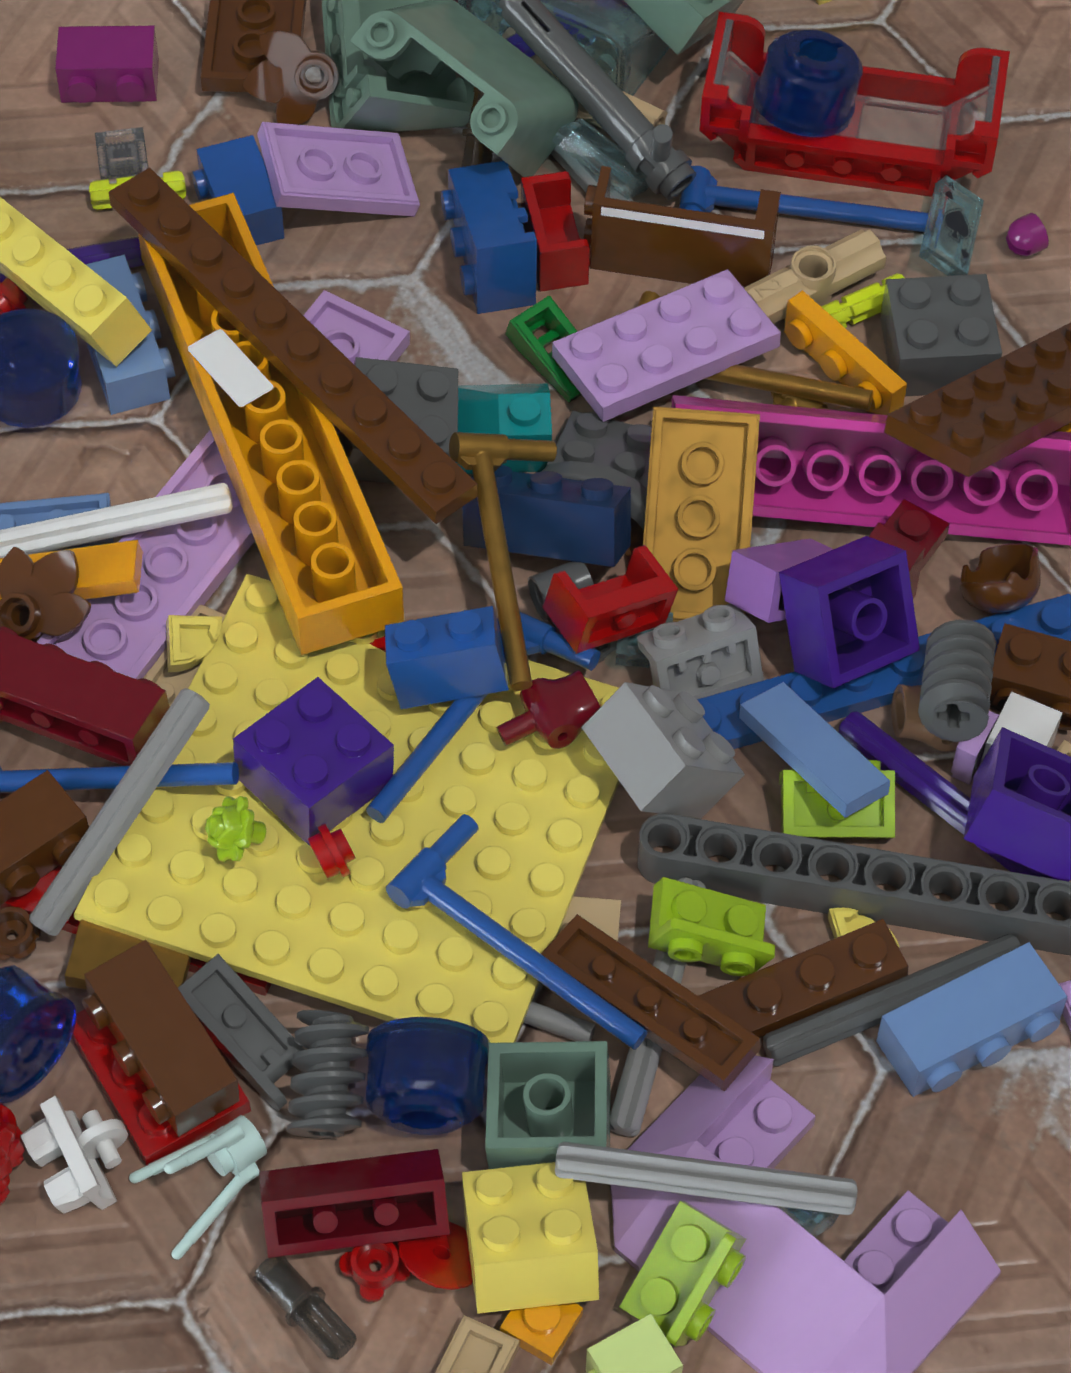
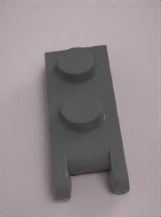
M217 954L179 986L178 989L214 1044L273 1109L279 1111L287 1104V1099L274 1083L294 1066L293 1054L305 1049L295 1042V1038L225 960Z

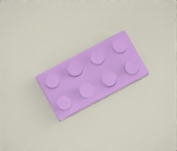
M727 269L552 342V357L602 422L724 371L733 365H738L780 347L781 332Z

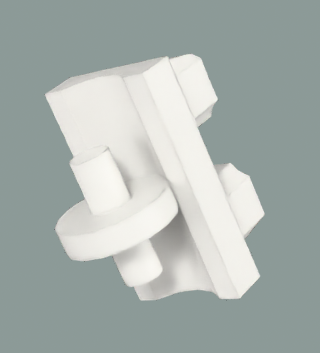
M56 1096L41 1103L40 1107L45 1118L25 1131L21 1138L28 1153L40 1167L45 1166L61 1155L65 1157L68 1167L43 1181L45 1190L54 1207L65 1214L89 1202L94 1203L101 1210L117 1202L97 1158L101 1157L107 1169L114 1168L121 1163L122 1159L117 1148L128 1137V1132L123 1122L118 1119L103 1121L98 1110H91L82 1117L87 1128L84 1131L76 1113L72 1110L64 1111L59 1098Z

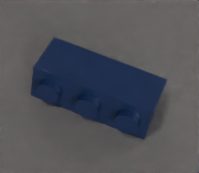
M501 465L494 471L509 552L615 567L631 546V487L613 485L612 481L604 478H590L584 481L562 478L561 474L553 471H541L534 474L515 472L506 465ZM476 497L462 507L463 546L486 549Z

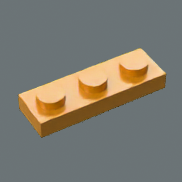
M803 290L788 300L784 333L793 346L808 353L820 364L822 370L830 379L839 381L842 385L873 390V401L868 412L887 415L903 407L907 383Z

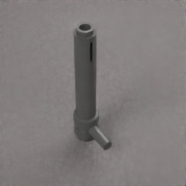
M540 0L499 1V7L502 9L501 16L624 151L626 154L625 161L636 173L643 172L647 177L645 183L655 194H662L667 200L678 196L691 184L696 177V172L691 168L692 160L683 150H675L672 147L673 131L671 127L665 124L654 127Z

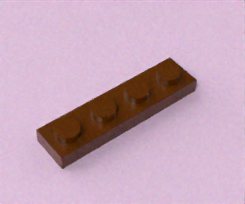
M578 914L541 953L648 1031L646 1035L648 1039L723 1091L731 1085L761 1049L758 1036Z
M881 919L698 996L760 1038L766 1033L908 975L909 966L885 920Z

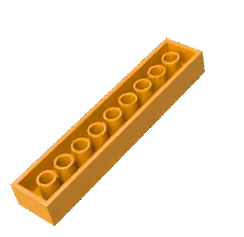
M234 193L189 205L273 286ZM138 233L142 261L301 655L385 630V625L404 622L402 584L333 423ZM222 329L271 382L274 388L244 407H239L188 351V346L214 331Z

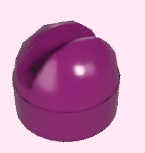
M1028 213L1016 219L1009 226L1006 242L1008 248L1014 254L1025 257L1048 248L1049 239L1047 231L1036 214Z

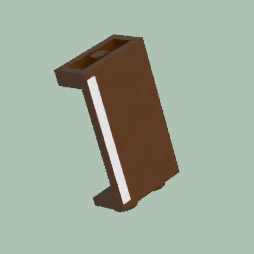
M601 166L597 186L588 185L584 215H590L592 218H587L583 239L588 240L589 248H591L590 269L688 284L696 283L728 269L743 288L771 274L781 192L761 189L755 219L610 198L611 167Z

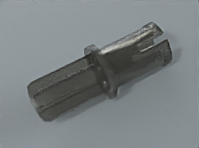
M286 1256L267 1258L260 1264L255 1271L256 1276L253 1277V1280L259 1286H262L286 1312L284 1320L290 1327L299 1326L327 1357L335 1360L344 1357L355 1345L357 1340L356 1334L324 1301L326 1296L324 1290L320 1286L312 1288L287 1261Z

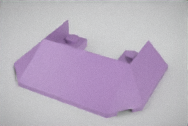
M755 1055L725 1091L702 1075H699L627 1150L774 1169L814 1126L815 1115L770 1080L774 1059ZM610 1185L614 1251L638 1272L641 1270L679 1201L687 1202L746 1238L739 1251L746 1256L744 1265L730 1287L726 1288L720 1284L709 1306L716 1311L707 1330L757 1373H914L998 1278L1001 1272L961 1209L948 1223L910 1191H907L843 1261L777 1206Z

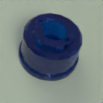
M799 30L778 36L768 46L761 76L755 85L753 93L755 107L768 122L792 134L806 137H826L840 133L849 126L853 118L855 99L863 75L862 62L850 46L830 33L819 30Z
M18 309L0 314V421L9 426L32 428L48 425L65 416L78 402L82 388L78 365L80 357L78 341L69 324L57 315L38 309Z
M15 965L0 968L1 1103L12 1102L24 1096L50 1073L65 1052L73 1035L77 1019L76 1007L71 1000L59 992H53L27 971Z
M433 1017L395 1019L374 1027L369 1032L366 1043L367 1056L369 1057L366 1085L367 1108L382 1121H385L387 1125L410 1134L442 1135L454 1132L462 1126L471 1123L484 1110L489 1039L481 1031L467 1024Z

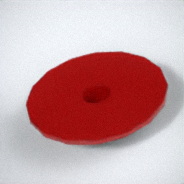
M449 1221V1235L398 1241L401 1260L405 1267L420 1281L436 1288L450 1290L469 1287L473 1284L467 1234L463 1227Z

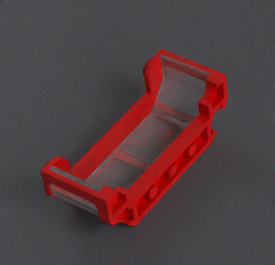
M719 11L702 94L699 131L710 141L720 137L735 151L733 161L743 170L936 198L944 195L947 191H951L952 186L948 187V185L952 181L971 172L977 179L992 172L999 137L1010 51L990 48L970 49L960 56L955 79L766 53L764 52L766 32L758 20L748 15Z

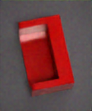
M563 171L521 178V208H525L528 216V222L523 223L525 233L534 232L537 238L536 279L540 292L588 285L590 248L588 240L580 239L571 207V178L569 172Z
M643 545L634 548L624 575L581 589L577 588L566 571L554 573L543 609L577 654L666 623L678 588L647 546Z

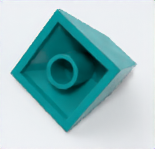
M548 383L458 385L457 432L505 434L508 439L552 441L551 399ZM507 460L502 465L510 467L515 472H541L545 469L548 462ZM458 464L467 474H473L472 470H466Z

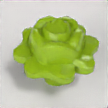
M230 796L225 797L222 806L215 807L212 815L206 821L207 841L211 846L217 848V857L220 861L226 862L229 859L240 861L245 848H249L251 843L261 844L266 837V825L264 822L254 821V812L248 809L249 802L247 797L239 796L236 799Z

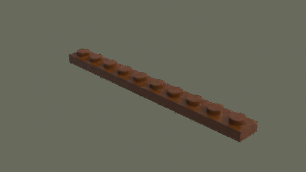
M150 167L109 191L110 206L435 524H438L478 497V483Z

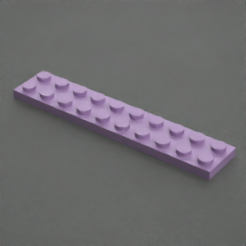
M325 290L303 315L353 364L356 357L397 361L410 345V331ZM333 424L337 435H339L341 431ZM209 430L156 497L225 483L231 492L233 501L232 511L228 514L124 535L119 542L138 540L143 551L139 592L86 599L91 604V610L88 617L78 628L69 634L59 637L43 634L36 643L56 645L69 655L88 662H102L115 672L138 680L147 674L167 647L166 621L168 615L191 616L199 605H205L255 541L211 430Z

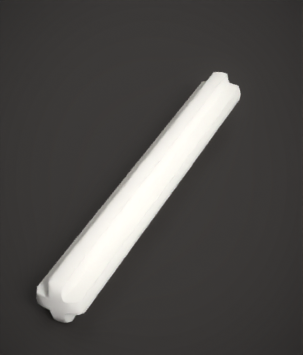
M220 483L0 530V558H4L13 547L20 548L27 555L43 553L228 514L233 508L231 492L227 484Z

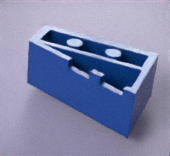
M505 161L448 169V190H443L440 193L444 219H453L455 227L450 228L454 257H463L465 265L460 266V279L464 295H473L477 314L535 305L537 238L534 232L525 233L523 223L528 222V216L524 207L518 208L516 201L519 198L518 190L508 164Z

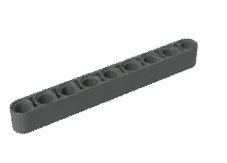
M657 814L648 818L643 823L639 832L638 869L646 880L654 884L662 877L677 881L680 878L687 877L692 880L701 881L706 889L750 901L828 914L831 908H851L858 910V915L867 916L874 921L884 919L886 924L988 942L1006 934H1013L1021 945L1030 942L1035 950L1071 956V882L673 814ZM658 846H666L672 848L674 851L669 853H661L655 851L653 848ZM720 855L730 861L715 862L708 857ZM777 865L785 869V871L772 872L767 870L765 866ZM824 874H831L837 876L841 880L837 882H830L824 880L820 876ZM888 884L895 887L897 890L884 891L876 885ZM943 893L950 896L953 900L942 901L934 897L933 894ZM1000 903L1008 907L1010 910L1000 911L994 909L989 904ZM1055 912L1062 915L1066 920L1058 921L1052 919L1046 913Z

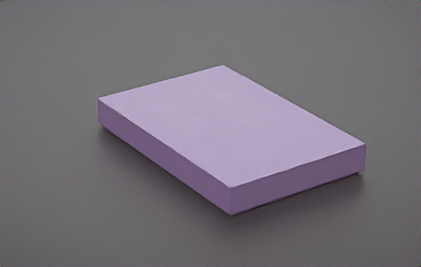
M271 122L261 123L257 135L276 207L415 217L420 203L399 133Z

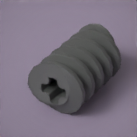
M959 619L949 621L935 628L927 639L918 714L924 727L930 733L943 740L952 742L968 741L979 736L987 727L996 640L993 633L985 625L972 620Z
M302 1010L297 1012V1019L309 1026L295 1031V1042L307 1049L293 1054V1065L306 1073L292 1077L290 1087L295 1092L304 1096L289 1101L288 1112L303 1120L288 1124L286 1131L292 1135L307 1138L331 1139L342 1137L345 1131L361 1128L362 1120L346 1114V1108L363 1104L364 1097L348 1091V1084L365 1081L366 1073L351 1068L350 1061L367 1057V1050L352 1044V1038L369 1034V1026L356 1022L354 1017L339 1012L323 1010Z

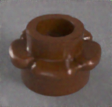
M19 907L0 909V960L7 961L10 958L22 960L30 956L36 949L35 941L41 936V930L30 922V915ZM11 933L18 934L14 940H9L7 936Z

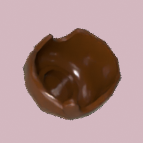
M1005 544L983 550L980 553L979 564L976 570L971 571L968 565L962 567L960 589L963 599L970 606L991 614L1007 613L1031 603L1038 594L1041 584L1038 549L1027 544Z

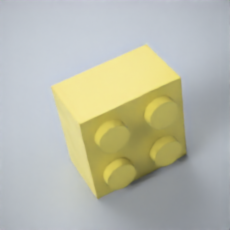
M555 1162L462 1172L464 1217L477 1314L599 1300L598 1249L586 1181L557 1177L555 1175Z

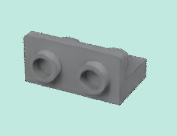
M732 604L712 606L705 610L704 613L678 622L661 624L654 630L637 636L638 648L650 663L653 685L660 689L676 692L685 691L696 699H700L764 680L756 626L740 608Z

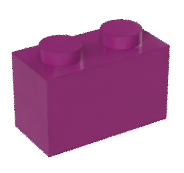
M155 25L58 27L55 70L61 103L157 101L159 56Z

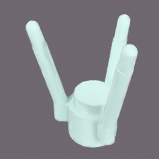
M243 1115L238 1116L225 1126H221L207 1137L149 1163V1165L129 1175L130 1182L135 1184L164 1171L167 1174H173L205 1157L208 1158L213 1168L221 1176H225L230 1172L235 1175L172 1250L171 1255L175 1260L181 1259L189 1248L196 1243L244 1185L259 1176L260 1170L255 1162L267 1154V1148L255 1126Z

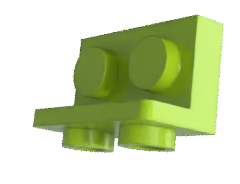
M869 760L890 780L889 793L846 818L793 768L792 770H782L779 773V785H781V833L808 838H895V770H881V761Z
M662 877L654 884L648 948L667 952L668 956L676 961H701L720 966L721 971L726 974L746 976L756 972L775 958L776 946L763 941L766 905Z
M679 1201L619 1307L639 1320L652 1314L668 1342L675 1347L686 1345L690 1338L696 1342L699 1341L714 1317L716 1310L710 1307L709 1304L720 1284L726 1288L730 1287L744 1265L746 1256L739 1251L746 1238L687 1202Z

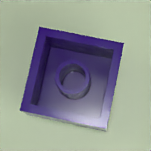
M864 536L779 572L795 672L835 688L920 651L906 550Z
M319 677L233 738L234 762L239 767V781L309 846L307 838L319 833L318 826L325 823L329 831L377 796L393 776L394 744Z
M1002 727L974 775L964 840L974 843L984 852L999 854L1027 866L1029 870L1037 875L1050 876L1057 880L1069 882L1071 880V757Z

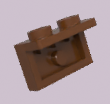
M1004 623L995 653L990 707H994L1001 712L1012 691L1062 712L1058 729L1071 730V641Z

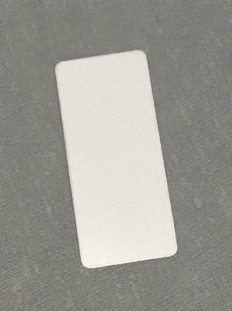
M218 329L188 346V351L239 407H244L274 388L271 382L222 329Z

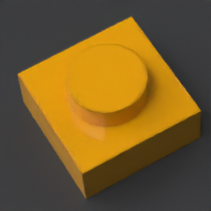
M577 1303L510 1310L500 1326V1331L519 1339L520 1348L552 1365L583 1316L584 1308Z

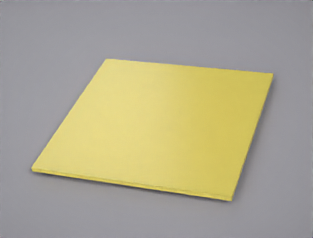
M246 574L222 622L216 644L212 646L211 652L203 659L188 688L206 699L210 704L209 710L173 764L234 762L233 738L319 677L394 744V775L454 700L407 709L400 708L386 665V652L369 644L375 639L385 636V630L301 655L272 581ZM528 660L532 680L537 678L554 680L572 674ZM508 675L509 690L491 693L484 698L384 823L375 821L366 812V808L374 800L373 798L330 830V833L341 828L356 859L346 864L351 873L350 875L343 878L340 873L327 879L311 846L304 842L240 781L236 785L156 787L100 873L92 877L74 912V917L76 920L80 921L82 919L141 940L146 939L147 942L205 962H209L214 956L219 954L235 972L488 1054L489 1043L516 1042L539 981L429 901L424 906H413L408 909L398 906L388 896L386 886L423 848H430L461 815L466 814L475 820L479 830L446 863L445 885L541 954L560 932L619 780L583 730L571 744L560 749L551 748L538 731L505 746L496 727L526 712L520 698L521 690L511 689ZM584 677L597 698L600 707L619 689L618 687ZM227 796L235 799L239 796L247 797L249 802L248 809L254 812V821L264 822L266 825L264 841L261 844L251 843L249 848L244 849L243 857L240 861L229 859L224 862L218 860L217 848L211 846L207 841L206 821L212 815L215 807L222 806L223 800Z

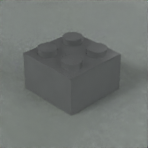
M987 274L886 279L880 321L888 367L907 383L905 396L927 395L1002 357Z
M356 357L354 365L450 456L449 441L451 435L458 431L459 369ZM344 435V451L357 480L394 484Z

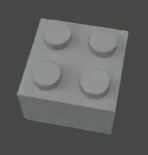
M624 682L581 727L640 811L701 819L745 775L733 759L735 751L731 744L723 736L713 732L703 718L705 715L703 706L695 697L685 691L676 692L660 689L654 685L649 687Z

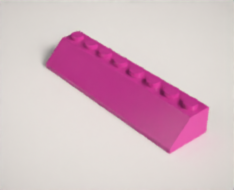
M672 395L671 408L760 414L753 516L875 527L878 522L884 525L902 500L906 499L950 523L948 534L1071 546V432L1054 431L967 477L884 433L887 415Z

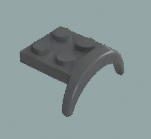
M572 411L556 444V458L553 462H548L542 471H553L561 474L562 478L582 481L590 478H604L612 481L613 485L631 487V517L644 531L652 427L644 424L632 425L611 419L602 422L596 413Z

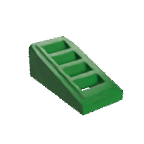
M549 295L511 319L505 335L534 368L570 403L582 394L569 381L562 368H559L555 363L552 351L548 353L544 347L556 339L559 340L578 331ZM545 326L549 332L537 339L533 332Z

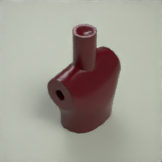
M579 670L566 677L554 680L537 678L532 680L530 688L520 692V698L526 712L496 728L505 746L538 731L551 748L560 749L568 746L583 730L581 727L601 707Z

